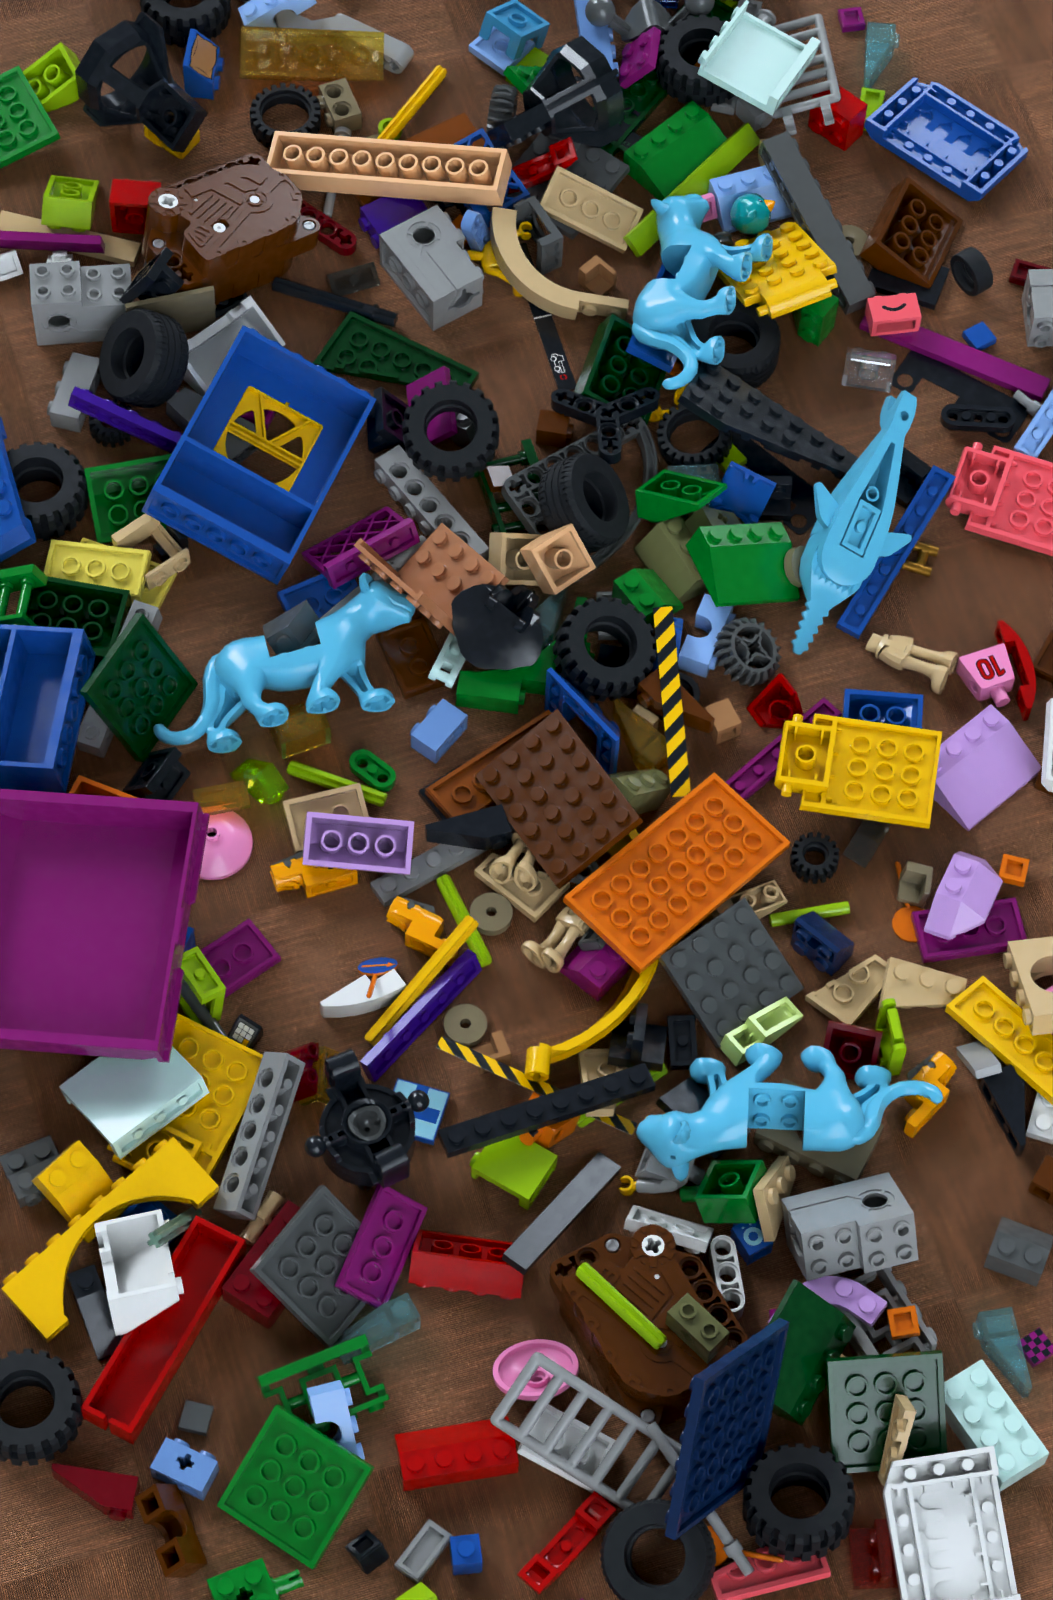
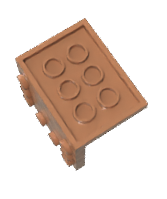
M443 523L435 529L398 572L361 538L353 545L361 552L358 557L400 594L404 591L407 594L405 598L437 628L441 629L444 626L454 636L451 603L461 591L481 584H500L505 586L510 581Z

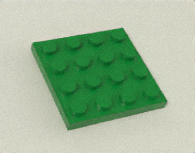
M19 65L0 74L1 169L61 139Z
M275 1405L216 1506L309 1568L315 1569L375 1467L282 1406Z

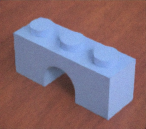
M250 0L239 7L238 11L244 26L259 39L277 28L274 16L278 12L292 10L298 15L317 2L316 0Z
M706 593L704 594L696 613L694 627L704 630L708 635L698 638L687 634L679 653V669L704 678L707 677L710 669H715L718 658L714 657L718 650L713 646L718 641L716 636L721 632L722 627L736 618V614H733V606L716 607L711 596Z
M340 1380L306 1388L315 1423L333 1422L337 1424L338 1431L332 1440L365 1460L361 1442L356 1443L354 1433L359 1432L355 1415L350 1416L348 1406L353 1405L350 1389H344Z

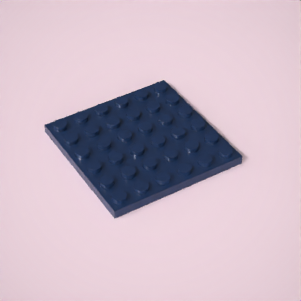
M778 1318L692 1378L689 1386L691 1391L690 1402L684 1413L686 1418L685 1429L681 1433L679 1440L681 1451L674 1467L677 1472L675 1482L670 1489V1497L672 1499L670 1508L665 1516V1523L667 1524L666 1537L676 1540L745 1487L747 1473L752 1471V1464L757 1459L763 1460L789 1321Z

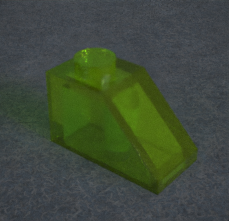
M248 758L229 774L235 782L261 803L274 804L289 789L275 765L270 762Z

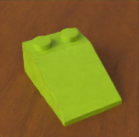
M62 42L23 71L47 113L80 99L75 70L80 61L77 55Z
M51 175L43 195L41 225H47L50 229L71 228L75 232L90 230L95 212L99 180Z

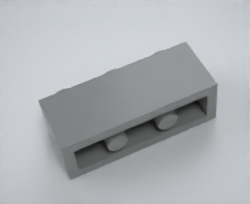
M72 352L70 360L65 361L62 372L63 378L61 381H57L55 387L56 396L54 401L49 402L47 408V415L50 416L51 426L81 432L87 414L69 407L68 403L75 386L80 389H87L95 395L101 379L99 371L100 358Z

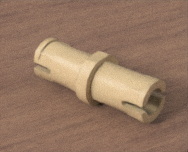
M268 1191L265 1199L259 1206L255 1221L250 1220L239 1236L246 1240V1244L253 1246L264 1229L272 1222L271 1219L283 1203L284 1198L274 1191Z

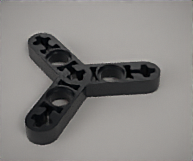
M652 387L642 388L607 404L567 389H557L551 394V408L553 411L596 427L598 456L610 465L616 464L621 460L620 425L653 412L660 406V393ZM630 406V407H633L634 409H633V410H624V409H622V407ZM581 407H588V408H590L591 410H589V411H581V410H579V408H581ZM609 432L613 433L614 436L606 437L602 434ZM607 447H612V453L608 452Z

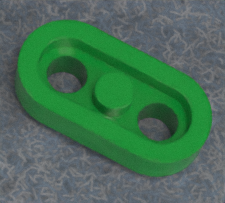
M359 749L351 754L349 759L351 772L371 788L388 792L395 786L396 773L394 769L371 751ZM360 764L367 765L365 768L359 767ZM380 779H386L387 781L384 782V783H381V782H379L378 780H380Z

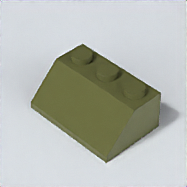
M678 516L658 523L635 546L634 552L645 568L653 569L680 602L684 603L708 590L685 546L692 537V534L683 518Z
M657 769L623 771L609 774L610 778L638 814L658 810L671 792L668 776Z

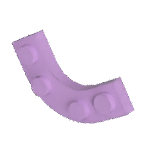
M823 1276L802 1283L832 1306L849 1312L871 1328L888 1306L887 1301L860 1283L848 1278Z

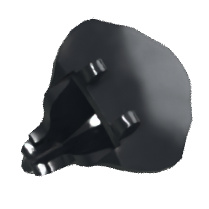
M481 584L461 591L453 599L451 606L453 631L463 657L474 666L482 669L510 670L518 667L532 666L537 662L542 652L544 640L540 614L535 610L539 603V596L536 595L535 591L527 588L525 585L516 586L509 590L500 584Z

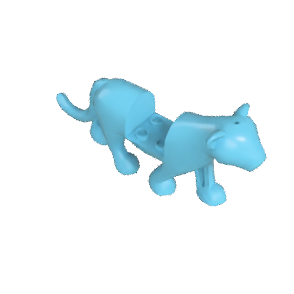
M698 194L669 196L662 201L654 198L651 199V205L657 214V232L661 246V260L666 270L675 276V279L659 278L648 282L639 294L633 311L632 333L640 343L649 347L673 353L683 364V370L680 374L665 379L662 382V386L667 390H676L691 382L698 372V361L718 365L724 358L725 340L723 337H711L704 344L696 336L690 320L704 319L714 315H730L736 306V290L734 286L723 287L715 297L704 300L714 283L718 271L721 270L735 281L745 282L752 272V262L768 261L773 251V239L769 233L758 236L752 244L732 247L722 245L713 235L700 230L703 219L710 207L708 201Z
M362 573L359 577L361 592L339 610L315 622L321 644L307 646L288 653H281L270 657L264 635L242 638L227 644L219 654L211 657L205 667L203 675V705L197 721L186 730L178 732L170 731L163 724H155L153 727L154 734L163 743L177 746L190 744L207 733L206 743L208 750L214 753L233 752L242 744V738L238 732L229 729V727L246 710L255 717L262 727L279 726L288 719L289 711L284 704L278 702L268 704L262 701L261 696L264 689L286 692L311 688L306 700V711L310 714H323L336 710L340 704L339 695L331 689L338 678H341L357 695L363 710L368 712L386 711L395 703V698L391 691L385 688L374 689L369 682L365 670L366 641L374 634L410 623L416 607L405 598L407 594H400L390 584L381 580L374 581L368 573Z
M755 1043L745 1052L746 1060L751 1066L728 1081L726 1080V1066L721 1061L713 1058H696L690 1065V1076L697 1083L706 1084L710 1095L701 1110L690 1114L671 1111L660 1115H649L639 1123L636 1134L640 1142L649 1149L659 1163L672 1169L675 1178L681 1182L687 1178L689 1162L693 1159L720 1150L746 1148L747 1128L803 1131V1151L841 1152L872 1139L880 1127L884 1110L893 1100L909 1095H920L928 1098L934 1104H939L943 1100V1094L937 1086L925 1081L906 1080L890 1085L891 1072L876 1065H865L858 1069L854 1078L856 1084L862 1090L852 1094L847 1085L845 1073L837 1065L831 1051L821 1046L813 1045L801 1053V1060L809 1071L821 1073L824 1076V1080L816 1090L784 1083H766L763 1081L779 1067L783 1054L771 1045Z

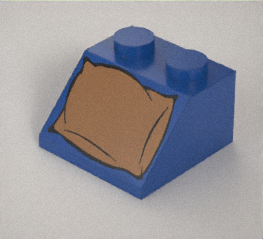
M190 29L183 61L185 92L194 98L213 100L215 90L220 89L221 77L218 75L219 72H223L224 57H220L219 46L196 29Z

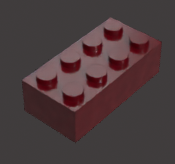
M289 1200L221 1287L224 1301L268 1330H270L286 1307L249 1270L300 1209L299 1206Z

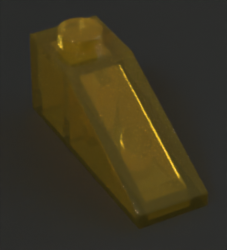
M619 699L614 700L612 715L636 767L639 770L657 769L661 771L668 764L665 736Z

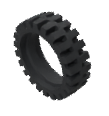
M280 83V88H277L276 84L271 85V90L266 87L262 90V94L258 93L256 95V100L253 99L250 107L252 133L254 136L256 135V140L258 142L262 141V145L266 148L269 145L271 147L274 133L279 130H274L265 125L262 121V116L269 108L278 104L297 105L306 110L309 115L308 121L302 127L285 132L318 134L320 131V105L315 95L312 96V92L309 90L305 92L303 86H299L296 89V85L290 83L289 87H286V83Z
M679 403L678 409L674 406L670 408L669 414L665 413L663 421L660 420L658 424L657 439L662 458L665 459L668 465L671 464L673 469L677 470L680 467L683 473H687L688 469H690L691 474H697V469L704 473L707 472V466L713 470L716 468V462L721 464L724 462V457L727 458L729 455V449L732 447V431L729 430L726 433L719 430L718 441L704 452L691 454L677 450L670 441L675 429L689 421H705Z

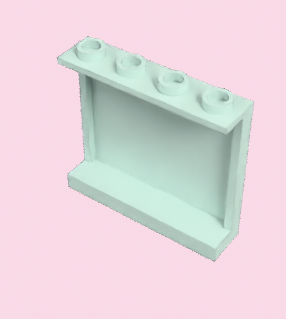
M746 0L741 7L737 6L734 9L730 18L731 21H725L720 30L719 37L716 35L713 37L709 50H704L698 59L700 67L697 74L773 116L814 59L821 41L812 37L807 45L746 12L749 1Z
M173 1046L169 1063L158 1062L156 1058L139 1060L99 1056L59 1086L69 1105L72 1103L108 1141L113 1152L120 1160L210 1093L203 1077Z

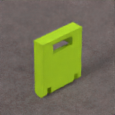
M890 998L881 1002L875 1030L883 1031L880 1043L882 1058H880L879 1064L889 1070L891 1076L900 1075L907 1048L904 1043V1035L895 999Z

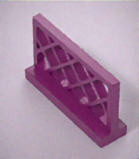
M386 506L303 551L301 554L305 561L327 578L329 586L336 589L371 569L358 557L361 552L353 546L355 544L352 543L353 541H358L361 538L387 561L419 543L420 538L415 523L411 518L403 519ZM385 517H389L388 520L379 521ZM374 529H383V531H374ZM346 541L345 544H337L339 542ZM333 552H341L340 555H331ZM319 553H324L323 556H315Z

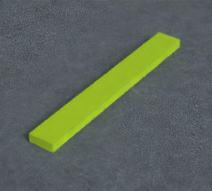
M743 124L667 197L685 196L688 194L702 196L707 194L710 179L727 175L759 145L760 139L750 124ZM654 209L623 237L636 257L642 256L659 240L657 214Z

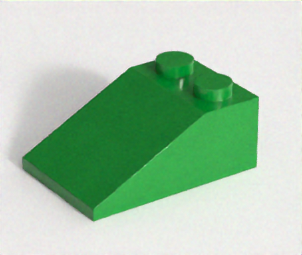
M664 469L635 490L637 516L649 522L657 523L697 511L725 491L727 484Z

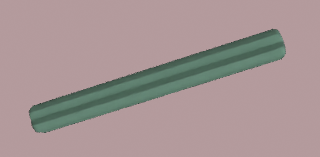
M191 1207L148 1234L150 1240L147 1241L148 1245L152 1246L154 1244L156 1248H159L186 1231L195 1216L202 1214V1211Z

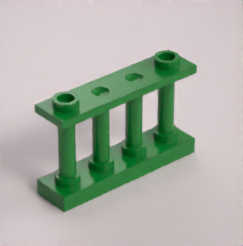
M35 564L0 570V624L37 626L26 616L32 589L46 586L48 577ZM21 591L16 614L6 615L10 593Z

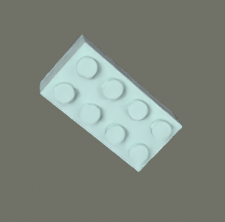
M982 1359L944 1382L947 1423L966 1450L994 1446L999 1472L997 1480L1000 1492L1045 1464L1049 1455L1048 1450Z

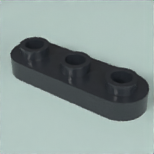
M949 404L942 409L940 422L943 427L956 431L1007 433L1014 428L1016 421L1014 411L1008 407Z

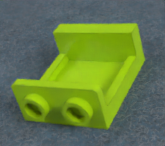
M196 946L183 953L181 969L184 971L183 978L201 1005L205 1004L212 1018L219 1021L221 1020L226 987L199 947ZM180 995L179 1005L186 1016L203 1025L182 995Z
M518 1135L485 1146L481 1153L477 1151L469 1164L471 1167V1177L477 1179L480 1176L519 1198V1205L529 1210L557 1167L558 1155L535 1142L530 1146L525 1145L521 1142Z

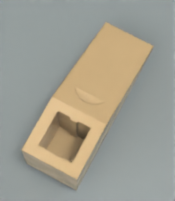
M772 880L734 894L700 924L703 926L742 898H746L759 919L786 904L787 899L777 882Z

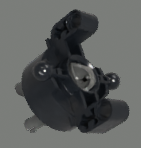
M351 1048L324 1060L325 1074L331 1087L326 1089V1093L330 1101L324 1108L320 1118L319 1136H310L305 1142L304 1148L306 1153L314 1158L322 1156L328 1168L337 1177L345 1182L357 1185L363 1191L364 1186H366V1191L371 1190L378 1184L384 1189L409 1178V1163L415 1150V1115L413 1111L423 1112L427 1109L430 1101L428 1095L424 1091L416 1090L410 1093L407 1099L400 1091L396 1093L384 1086L366 1084L361 1075L358 1059Z

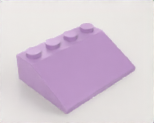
M990 704L940 745L933 799L962 827L969 831L1037 776L1041 765L1010 721Z

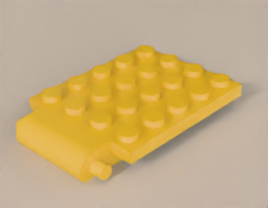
M786 222L781 224L778 229L772 231L765 230L758 233L754 238L749 240L741 239L735 242V245L732 247L749 245L764 233H769L773 239V251L770 259L765 262H752V272L745 282L735 281L721 270L717 273L727 286L735 287L736 297L745 307L758 303L760 305L756 308L758 316L761 317L768 314L771 319L832 296L831 290L838 287L835 278L828 281L826 279L827 276L837 273L836 264L796 222Z
M816 713L813 716L812 724L803 723V716L801 714H794L792 721L786 720L783 725L774 785L781 790V795L784 797H791L792 792L800 793L799 810L929 829L942 731Z
M177 1013L172 1046L203 1077L210 1093L121 1160L114 1154L112 1161L134 1172L132 1167L143 1157L146 1160L155 1153L153 1149L158 1143L164 1139L169 1141L174 1137L211 1177L241 1124L263 1055ZM108 1144L107 1150L113 1152L110 1144Z

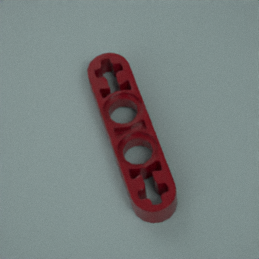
M303 200L301 215H312L320 223L318 240L342 256H349L355 253L357 249L356 236ZM328 227L333 229L334 231L333 233L326 235L323 234L321 230L323 228Z

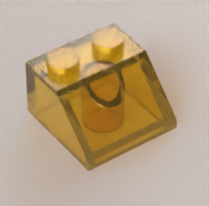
M306 700L286 706L289 711L287 721L279 726L269 727L282 759L331 743V727L325 713H307Z

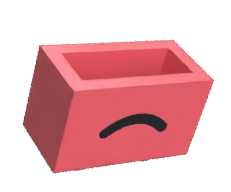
M900 293L891 296L867 298L865 316L871 337L919 331L922 316L916 293Z

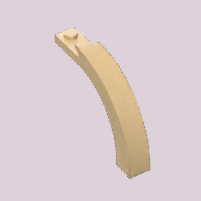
M499 207L492 208L490 217L492 250L503 275L519 294L538 308L566 319L575 320L577 312L587 316L600 315L608 317L614 314L621 319H625L629 300L570 290L553 283L539 273L526 258L520 246L516 230L517 210Z

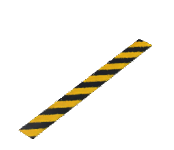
M672 606L653 608L671 797H683L690 793L691 789Z
M442 1036L436 1046L440 1050L543 1096L562 1090L544 1081L535 1082L525 1078L524 1072ZM615 1113L613 1117H592L630 1135L633 1134L637 1123Z

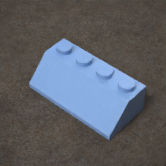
M766 165L709 180L708 193H712L715 196L717 220L722 231L729 233L738 231L732 226L730 211L733 202L744 194L756 193L765 200L775 201L771 211L770 222L793 217Z

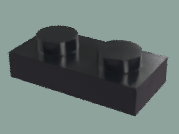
M695 1015L667 1016L670 1070H690V1065L698 1058Z

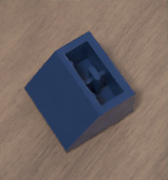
M814 911L801 915L795 920L790 943L794 951L801 956L805 955L819 971L826 972L832 977L852 956L855 943Z

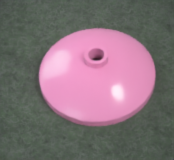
M220 807L202 808L203 813H209L210 818L200 879L219 880L230 877L240 871L251 856L253 849L251 830L241 816L229 809ZM209 833H216L214 837L208 836Z
M546 1339L523 1341L507 1348L497 1357L493 1365L494 1382L503 1393L507 1394L535 1352L542 1353L575 1376H578L579 1373L578 1358L568 1346L560 1342ZM539 1366L517 1399L537 1401L554 1375ZM563 1382L554 1397L563 1393L570 1386Z

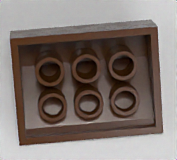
M907 177L891 190L859 255L877 270L929 289L963 220L911 178Z

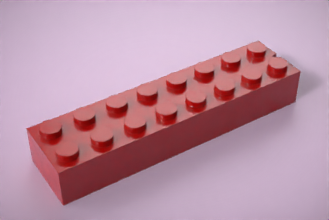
M197 1215L195 1216L171 1256L175 1278L181 1276L184 1294L179 1295L180 1301L129 1333L124 1334L81 1406L84 1420L105 1431L109 1426L111 1434L134 1445L222 1296L221 1287L246 1255L245 1239Z

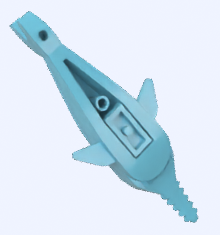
M905 390L900 392L897 399L891 395L886 397L880 414L881 431L852 465L834 491L830 494L821 482H817L813 486L817 520L801 556L799 577L807 600L805 603L806 610L801 612L803 620L798 622L800 629L794 632L796 639L791 641L793 653L801 655L804 651L809 650L808 643L813 642V634L818 633L817 627L823 624V617H827L830 609L860 588L863 580L872 573L878 558L892 555L912 540L909 534L888 532L896 502L904 439L913 422L917 406V397Z

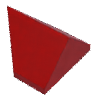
M779 673L746 708L761 728L783 729L784 722L786 720L792 721L794 714L803 715L798 694L782 673Z

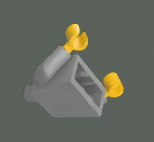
M645 1147L634 1176L638 1178L637 1181H633L628 1175L622 1176L620 1179L621 1183H629L630 1186L628 1188L621 1187L619 1191L624 1196L632 1195L635 1190L638 1193L649 1194L673 1192L684 1186L687 1181L699 1185L705 1176V1170L694 1165L695 1159L689 1162L687 1178L680 1182L675 1178L672 1169L660 1164L649 1149Z

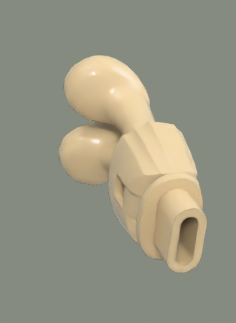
M873 633L865 650L875 653V658H879L895 669L902 671L905 668L926 675L931 680V690L939 695L942 693L948 675L952 674L958 660V653L938 652L922 648L914 644V638L900 635L889 636L884 634V636ZM914 657L922 658V659L931 661V662H933V663H935V664H931V663H928V662H924V661H921V660L916 659V658H914Z
M515 831L511 838L513 846L506 855L497 858L491 864L489 874L495 882L505 884L510 880L514 872V881L517 887L523 891H532L538 883V876L534 869L536 858ZM521 853H525V856H524L523 859L517 864V866H516V868H515V871H514V866H515V863H516V861H517L519 855H520Z
M568 906L555 918L556 924L544 942L538 944L535 941L528 940L521 946V951L528 960L539 968L543 969L546 967L553 973H557L562 969L564 958L577 937L582 938L590 928Z

